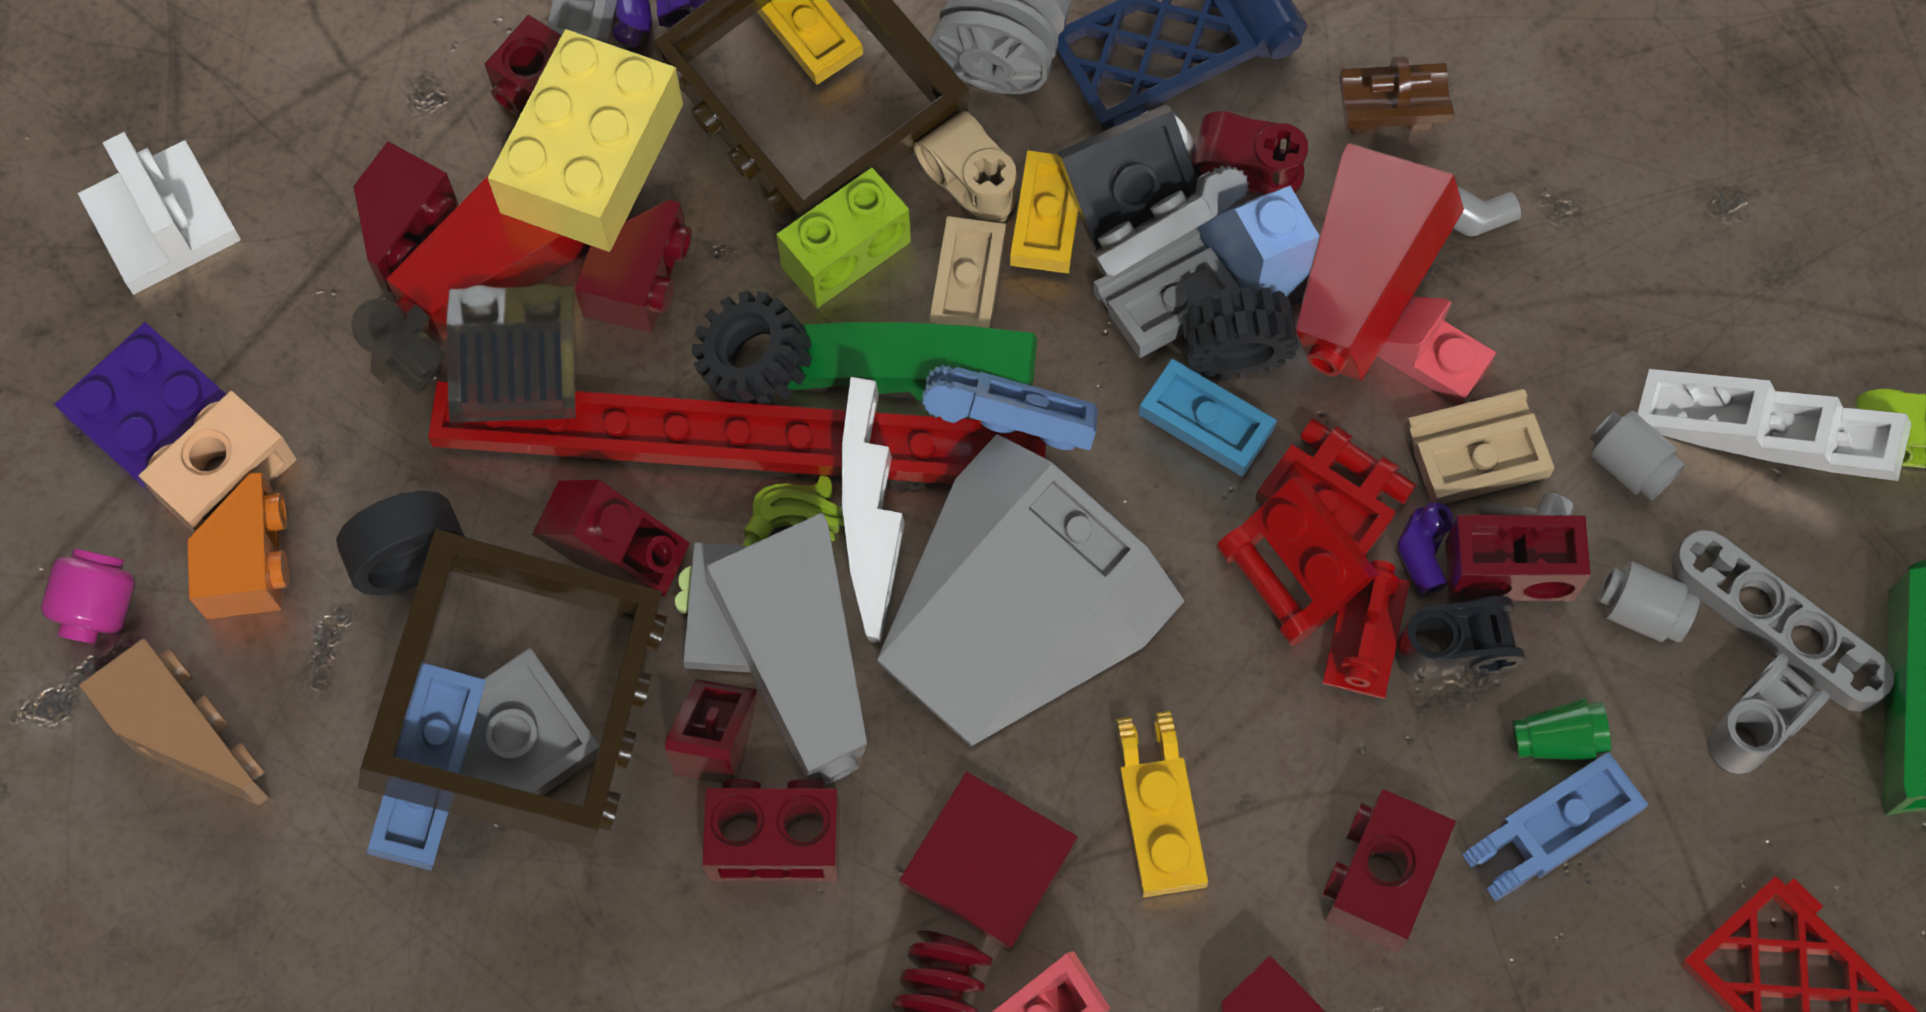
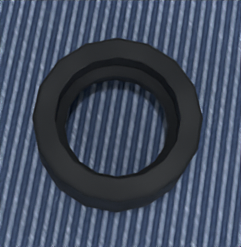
M420 490L400 493L370 505L347 521L338 533L336 542L353 587L368 595H387L417 587L435 529L464 536L449 499L439 492Z

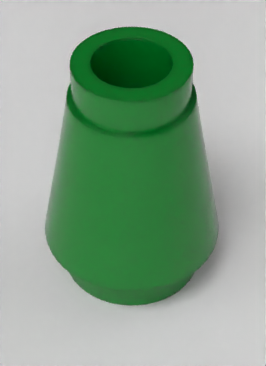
M1583 697L1526 716L1525 719L1512 720L1518 758L1531 757L1595 761L1596 754L1611 752L1610 729L1603 701L1588 703L1587 699Z

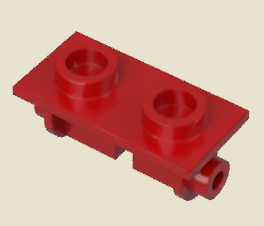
M1374 560L1371 561V564L1379 575L1338 611L1322 684L1385 699L1410 581L1399 579L1394 575L1396 567L1392 563Z

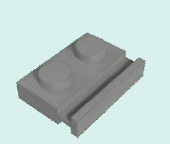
M1196 228L1114 277L1104 276L1094 282V295L1098 301L1102 300L1108 309V315L1139 358L1184 335L1181 318L1183 314H1188L1187 309L1191 305L1201 306V299L1208 296L1218 299L1220 298L1219 292L1230 290L1231 295L1240 294L1241 290L1211 247L1207 249L1200 239V233Z

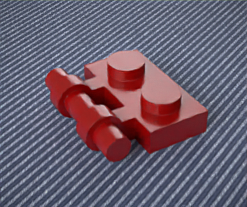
M1312 418L1303 430L1300 439L1318 451L1311 457L1291 444L1257 490L1255 500L1264 504L1291 478L1304 476L1367 557L1396 514L1395 510L1379 501L1378 498L1385 493L1404 505L1414 492L1417 484L1398 473L1397 471L1400 466L1385 456L1378 460L1351 442L1353 436L1338 426L1332 430L1315 418ZM1336 463H1339L1365 481L1359 488L1331 470V468Z

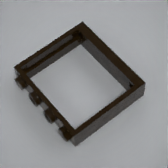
M708 0L654 40L659 62L676 67L680 91H683L695 105L690 111L698 125L710 138L717 134L721 136L731 148L727 152V156L734 168L747 182L754 177L768 193L763 197L766 205L783 225L788 224L790 221L793 223L870 168H873L880 177L914 152L913 146L915 142L961 110L968 111L969 88L893 0H844L928 98L931 104L803 200L688 63L772 0Z
M435 529L362 761L358 789L591 849L599 828L611 831L621 793L610 791L609 788L614 769L626 771L633 751L637 733L627 731L625 728L630 709L642 711L649 690L652 674L641 671L646 651L658 652L664 633L667 616L656 613L662 591ZM452 572L632 621L583 806L396 757Z

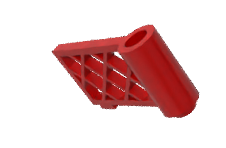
M1774 876L1687 956L1681 964L1727 1012H1762L1761 997L1797 999L1798 1012H1810V1000L1846 1002V1012H1859L1858 1003L1882 1004L1889 1012H1918L1816 915L1824 906L1795 878L1785 885L1779 878ZM1771 900L1776 902L1793 919L1794 941L1758 938L1757 913ZM1746 924L1747 938L1732 937ZM1806 932H1807L1816 942L1806 941ZM1718 949L1747 950L1749 983L1724 982L1705 961ZM1759 951L1795 953L1797 986L1760 984ZM1807 954L1832 956L1844 968L1845 989L1809 987ZM1857 981H1858L1867 991L1857 990ZM1738 995L1749 996L1750 1006H1748Z

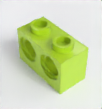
M870 168L776 234L781 267L818 309L911 242L909 208L873 168Z

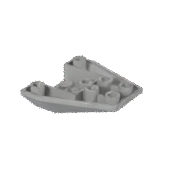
M996 434L955 479L876 662L972 747L1143 649L1185 600L1150 549L1054 463Z

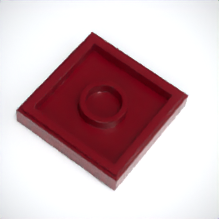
M966 771L900 877L899 885L1012 952L1076 845L1078 836Z

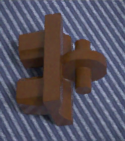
M1407 56L1392 57L1390 66L1341 69L1339 82L1345 126L1353 134L1374 133L1378 127L1406 126L1411 131L1431 130L1434 124L1452 122L1454 110L1449 96L1446 63L1409 65Z

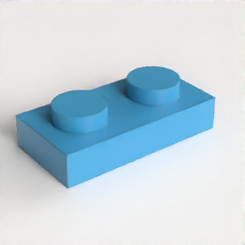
M1171 359L1140 404L1138 414L1242 477L1273 433L1277 422L1273 417L1174 359Z

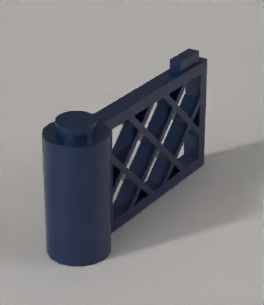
M1116 0L1065 25L1064 30L1058 35L1056 54L1103 132L1147 112L1146 110L1255 56L1262 58L1272 57L1273 59L1287 57L1302 44V36L1307 28L1305 20L1292 0H1205L1201 12L1171 5L1172 0H1162V2L1157 0ZM1212 7L1218 16L1210 14ZM1135 11L1157 15L1150 37L1120 30L1124 17ZM1166 18L1196 25L1189 47L1159 40ZM1205 27L1229 33L1236 46L1220 54L1198 49ZM1086 35L1106 40L1099 62L1075 57L1068 44ZM1115 43L1145 50L1138 72L1108 65ZM1154 52L1183 59L1184 63L1180 74L1167 80L1147 75ZM1193 62L1199 63L1198 65L1192 67ZM1085 73L1094 75L1091 83ZM1103 78L1133 85L1129 98L1106 110L1098 96ZM1142 87L1147 88V90L1141 92Z

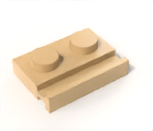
M1525 389L1408 418L1404 428L1407 436L1410 435L1414 445L1413 453L1431 503L1440 502L1447 504L1551 476L1555 467L1535 414H1531L1526 402L1528 396Z

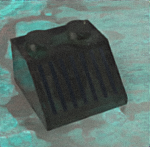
M535 284L529 287L491 288L478 285L466 289H449L446 329L450 422L576 418L577 332L573 286Z

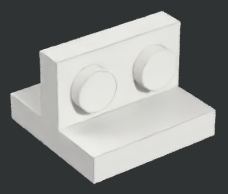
M125 132L112 137L102 143L119 173L77 193L133 295L241 240L186 140L152 156L148 147L136 152Z

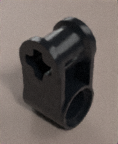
M1489 596L1469 602L1437 606L1429 605L1420 608L1411 616L1398 638L1395 650V658L1398 665L1406 674L1416 679L1426 680L1464 674H1496L1521 666L1525 663L1526 657L1524 650L1516 647L1509 616L1514 612L1513 600L1507 596ZM1426 633L1434 636L1439 641L1442 652H1430L1424 649L1418 643L1416 634Z

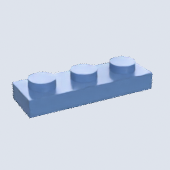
M424 663L396 757L459 774L486 680ZM383 795L366 854L431 871L448 812Z

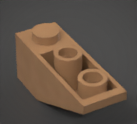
M143 638L79 684L113 732L132 750L258 806L269 798L256 781L265 773L264 769L242 742L233 749L220 734L223 729L229 726L228 722L206 695L197 701L194 700L184 686L193 679V676L170 648L160 655Z

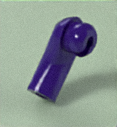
M617 0L615 10L616 17L619 20L612 29L613 36L616 40L627 46L637 47L642 43L644 33H650L653 25L649 0Z

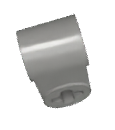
M1783 652L1742 693L1744 696L1721 719L1709 735L1708 747L1711 757L1718 766L1728 772L1744 774L1758 768L1789 736L1792 738L1832 697L1825 689L1817 692L1788 666L1790 658ZM1735 727L1745 728L1750 731L1756 738L1758 747L1749 746L1744 743L1737 735Z

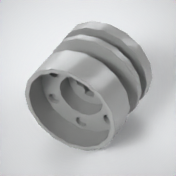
M947 0L941 8L940 21L934 28L931 45L962 81L977 88L1000 94H1025L1036 91L1048 79L1051 70V60L1055 57L1058 49V35L1065 28L1074 0Z

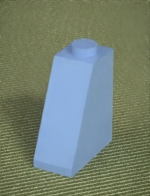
M1291 186L1225 210L1196 228L1200 233V239L1207 249L1211 247L1240 288L1252 287L1253 293H1256L1261 288H1270L1272 294L1280 291L1284 293L1285 298H1289L1291 307L1302 302L1320 236Z

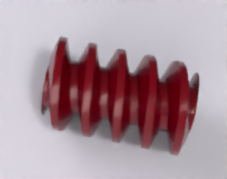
M929 930L917 931V935L925 942L911 945L908 950V958L919 968L906 969L902 971L900 976V984L912 994H902L894 997L892 1009L895 1012H978L975 1007L962 999L964 992H984L985 983L970 974L971 967L992 966L993 958L962 939Z

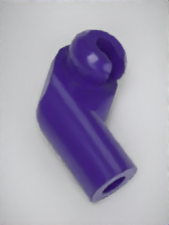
M1432 502L1425 507L1416 509L1410 516L1397 544L1398 553L1420 597L1435 594L1448 585L1435 554L1446 533L1451 530L1454 518L1450 509L1440 502Z

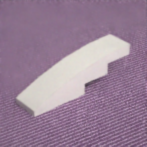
M1649 369L1637 413L1662 436L1699 446L1777 463L1893 481L1899 480L1911 429V422L1907 414L1843 408L1838 397L1775 391L1770 380Z
M851 377L842 441L843 518L850 574L866 637L870 643L882 645L905 521L902 513L882 510L892 456L889 447L870 444L879 396L876 381Z

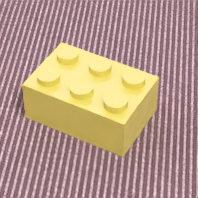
M565 29L488 176V181L500 213L610 252L683 106L676 67Z

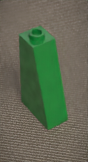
M1926 559L1910 565L1907 568L1908 572L1889 590L1887 661L1894 672V684L1890 693L1885 698L1882 794L1885 815L1926 810Z

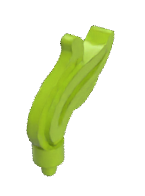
M821 475L817 484L814 485L783 483L764 487L755 496L753 516L743 530L746 539L742 546H751L768 538L774 528L784 525L792 527L820 513H823L828 523L831 542L835 540L834 533H845L842 507L828 501L833 492L829 477Z

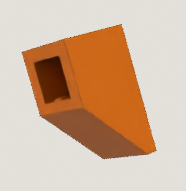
M262 472L248 474L187 540L189 599L206 620L282 610L281 588H288L290 585V569L285 551H279V530L287 528V508L283 494L281 492L275 493Z

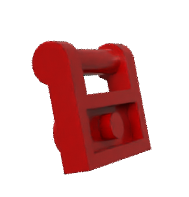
M1304 476L1291 478L1241 526L1225 535L1216 545V548L1228 563L1234 561L1280 621L1282 626L1279 632L1290 646H1294L1308 638L1379 575ZM1264 537L1313 600L1305 609H1301L1254 547Z

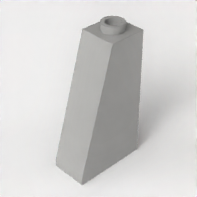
M820 513L707 565L706 582L749 665V669L803 778L814 780L821 776L824 783L829 784L851 774L860 767L856 759L864 755L867 739L829 527L823 513Z

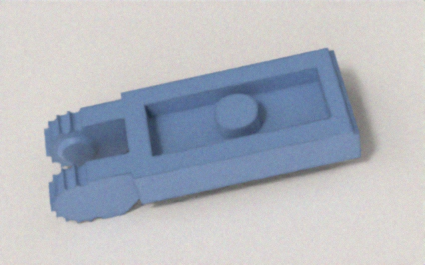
M942 364L941 367L935 366V369L933 371L930 370L929 376H927L926 391L923 392L922 404H925L924 410H928L929 415H935V418L940 416L944 421L955 423L969 416L970 418L980 420L981 424L986 428L999 433H1013L1017 430L1038 436L1045 444L1057 449L1072 450L1078 447L1088 451L1091 450L1097 429L1098 407H1096L1095 403L984 372L977 373L959 367L953 369L950 365L944 366Z
M1608 752L1505 818L1499 829L1469 848L1462 856L1472 868L1492 859L1498 851L1511 841L1520 851L1526 861L1513 870H1507L1492 881V885L1487 888V891L1496 902L1524 885L1535 875L1540 879L1641 813L1648 806V803Z

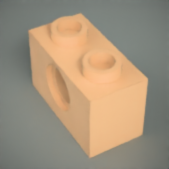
M231 390L219 402H213L206 406L196 417L194 425L173 444L160 448L151 457L148 467L138 476L156 499L194 533L248 474L262 472L268 483L271 484L297 459L282 435ZM226 456L221 466L215 470L203 471L206 464L213 458Z

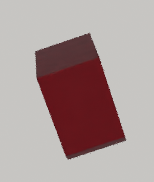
M695 679L665 741V752L675 775L717 783L739 779L756 704V689Z

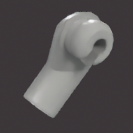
M1458 187L1464 211L1453 229L1463 235L1477 236L1521 218L1519 201L1512 192L1484 202L1465 189Z

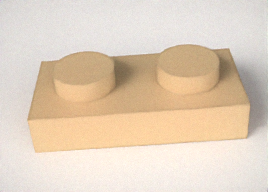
M947 216L929 324L991 328L1006 236V224Z

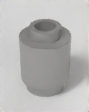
M1634 410L1630 411L1623 418L1614 411L1598 426L1590 437V440L1597 445L1590 456L1634 495L1641 492L1650 501L1659 496L1686 465L1675 455L1678 449Z
M1629 561L1622 570L1615 567L1610 570L1601 587L1598 602L1606 605L1604 618L1659 642H1664L1668 638L1680 643L1693 624L1699 608L1700 597L1689 593L1688 585L1638 563Z

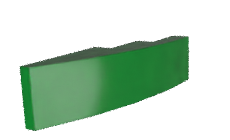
M911 322L804 324L803 326L807 330L805 333L811 339L812 348L806 349L812 357L810 367H798L806 376L801 385L791 380L786 387L789 390L845 386L849 390L850 379L854 377L876 381L879 394L910 392L919 402H922L923 392L926 391V379L929 376L930 370L933 371L935 366L941 367L942 364L944 366L950 365L953 369L959 367L977 373L984 372L1033 386L1038 338L1034 333L964 325Z

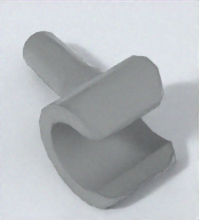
M1547 493L1543 496L1537 510L1526 506L1519 507L1483 501L1481 515H1572L1571 512L1574 506L1572 501L1561 495Z

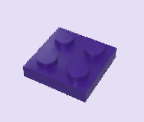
M144 322L54 405L65 418L144 488L146 485L138 475L148 467L151 457L163 446L173 444L194 425L198 414L206 406L213 402H219L227 394L151 326Z

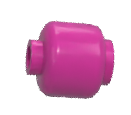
M73 548L71 557H60L53 562L41 603V612L48 620L60 623L57 636L96 644L99 632L113 634L123 629L135 588L133 575L123 569L125 560Z

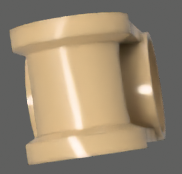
M965 110L957 112L914 143L915 155L924 171L936 184L942 186L972 219L1002 223L1012 216L1017 206L1016 190L1014 189L1017 178L1015 163L986 134L980 123L969 112Z

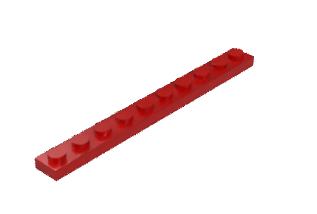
M437 381L428 434L432 447L842 476V441L846 410L562 390V400H556V390L546 389L547 401H540V388H530L531 401H525L524 387H515V402H509L508 386H499V402H493L492 385H483V403H477V384L467 383L468 403H461V383ZM875 412L870 444L889 447L892 460L888 480L953 484L955 479L996 434L1043 458L1046 455V444L1040 437L1017 430L1013 433H999L986 428L981 424L980 420L961 419L952 423L942 420V417L935 418L932 416Z

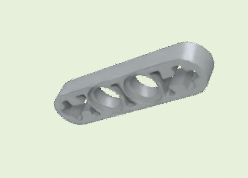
M1701 530L1690 534L1678 547L1672 558V570L1677 581L1688 585L1689 592L1700 597L1702 602L1772 655L1777 657L1783 652L1790 658L1788 666L1820 691L1825 689L1832 695L1830 699L1838 705L1851 711L1862 712L1872 709L1890 693L1894 684V672L1890 663L1882 654L1726 537L1714 531ZM1705 551L1715 559L1712 561L1711 566L1702 573L1693 564L1696 558ZM1734 570L1739 576L1732 582L1725 593L1719 586L1731 571ZM1748 586L1762 589L1770 598L1771 611L1764 615H1754L1748 612L1739 600L1740 589ZM1805 625L1815 629L1823 640L1822 652L1810 655L1799 651L1791 638L1793 627ZM1839 649L1845 655L1830 671L1827 670L1823 665ZM1861 668L1870 677L1866 683L1868 686L1858 691L1850 683L1854 678L1853 674Z

